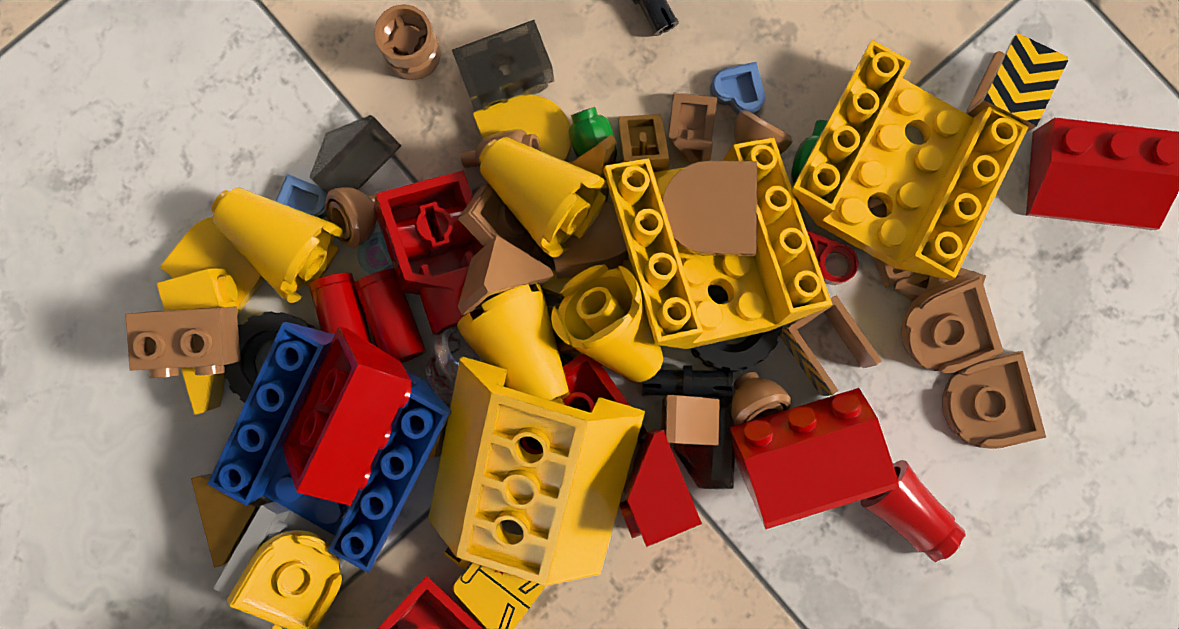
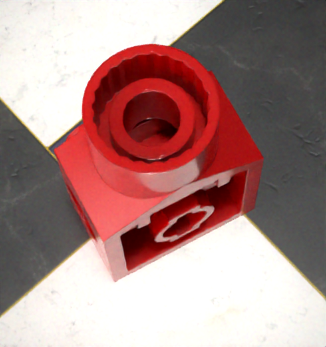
M464 170L376 193L374 209L401 292L420 295L432 334L435 336L459 331L457 323L466 314H461L458 304L470 261L484 247L458 220L473 197ZM484 310L471 312L470 315L474 320L482 315Z

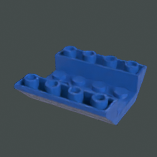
M284 322L255 380L208 481V485L246 506L261 496L279 503L334 534L335 537L328 551L369 573L416 483L451 410L423 379L406 371L412 380L409 400L403 408L398 409L391 423L389 440L383 449H378L371 464L369 481L364 489L358 490L351 506L297 493L282 445L335 334Z

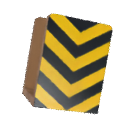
M1016 34L1005 53L998 51L993 55L966 114L974 118L990 105L1029 126L1026 133L1037 127L1068 63V57L1022 34Z
M837 295L831 298L832 305L830 307L794 321L782 329V334L779 335L821 396L833 395L838 392V389L798 332L799 328L821 313L826 315L862 368L876 366L882 362Z

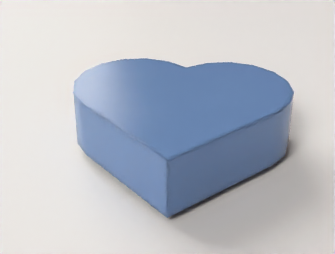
M757 62L726 68L714 76L710 92L712 96L717 97V103L731 105L733 111L737 114L742 110H748L753 114H757L761 110L765 101V92Z
M287 174L275 201L321 219L327 216L325 210L327 192L319 186Z

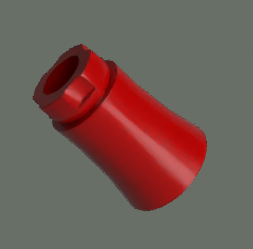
M900 460L893 463L899 480V488L860 500V505L882 519L902 535L917 551L924 552L932 561L946 560L959 549L961 541L966 536L965 530L955 522V517L925 487L907 461Z

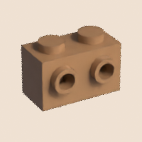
M237 306L125 314L130 371L148 370L149 378L178 376V368L195 367V375H214L225 373L224 365L241 361Z

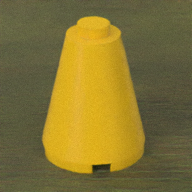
M503 137L498 141H490L480 154L481 175L540 248L551 257H558L570 249L564 242L573 234L580 239L593 224L605 203L606 196L600 190L601 188H608V184L602 177L509 137Z
M240 187L234 188L231 191L224 190L221 192L211 207V211L214 213L212 218L213 224L271 287L289 303H295L302 298L301 295L296 293L304 285L309 287L310 282L323 277L339 250V247L333 244L335 236L343 238V230L334 223Z
M605 264L585 269L574 276L560 292L564 299L558 310L555 306L553 307L551 314L554 331L566 344L629 381L643 382L652 378L662 366L663 353L660 345L655 344L638 281L627 268L619 265V269H608Z
M529 284L505 291L482 303L481 306L484 311L476 319L473 320L470 313H467L459 320L457 328L461 336L484 363L507 369L504 387L565 405L562 399L569 395V390L546 300L539 284H535L532 290Z

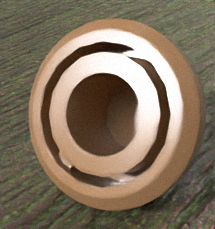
M748 110L739 112L734 126V137L737 144L774 138L781 155L793 143L791 135Z
M350 187L335 188L328 192L325 200L327 219L343 230V238L336 236L343 244L355 248L369 239L374 232L377 224L374 209L376 194L366 195L362 191Z
M749 372L740 376L734 382L736 392L731 400V418L734 426L785 411L790 408L792 399L787 391L778 383L769 379H762L756 372Z

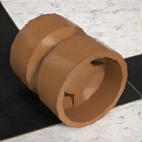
M402 4L392 6L381 14L376 21L374 29L375 41L392 71L401 78L408 80L423 79L433 73L439 64L441 51L431 22L425 13L415 6Z

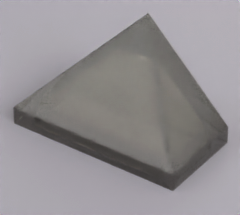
M366 116L325 134L309 177L327 194L331 189L350 187L359 190L402 145L374 116Z
M703 397L719 399L718 445H670L698 488L733 489L735 453L730 427L734 426L730 411L732 399Z

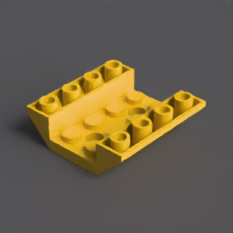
M872 39L791 191L818 226L889 266L953 280L956 278L1029 126L990 105L974 118L903 79L911 61ZM913 126L919 129L923 135V144L917 145L910 142L905 135V127ZM876 197L885 203L887 208L886 217H876L869 211V198Z
M774 138L733 144L722 160L757 161L755 256L698 255L689 252L674 240L663 205V196L672 178L685 167L653 172L649 158L606 165L604 167L605 178L633 271L641 288L644 307L656 345L690 349L767 332L832 305ZM708 286H721L728 294V303L718 304L714 302L708 294Z
M462 356L459 361L450 406L451 413L447 421L428 520L457 558L544 586L599 575L605 560L645 411L599 397L590 413L504 387L507 369ZM520 438H535L541 443L543 453L534 455L526 452L520 444ZM513 520L522 527L524 533L521 535L508 533L503 528L501 521Z

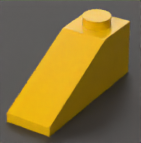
M208 268L156 283L164 311L236 306L235 301L238 299L236 284L233 278L227 275L226 268ZM195 367L181 368L194 415L221 406L225 384L223 373L195 375Z

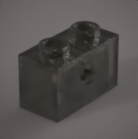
M535 20L452 49L474 111L481 108L487 110L489 106L500 102L504 104L508 102V98L524 93V95L538 94L548 88V83L554 82L553 67ZM507 65L512 73L503 75L499 67Z

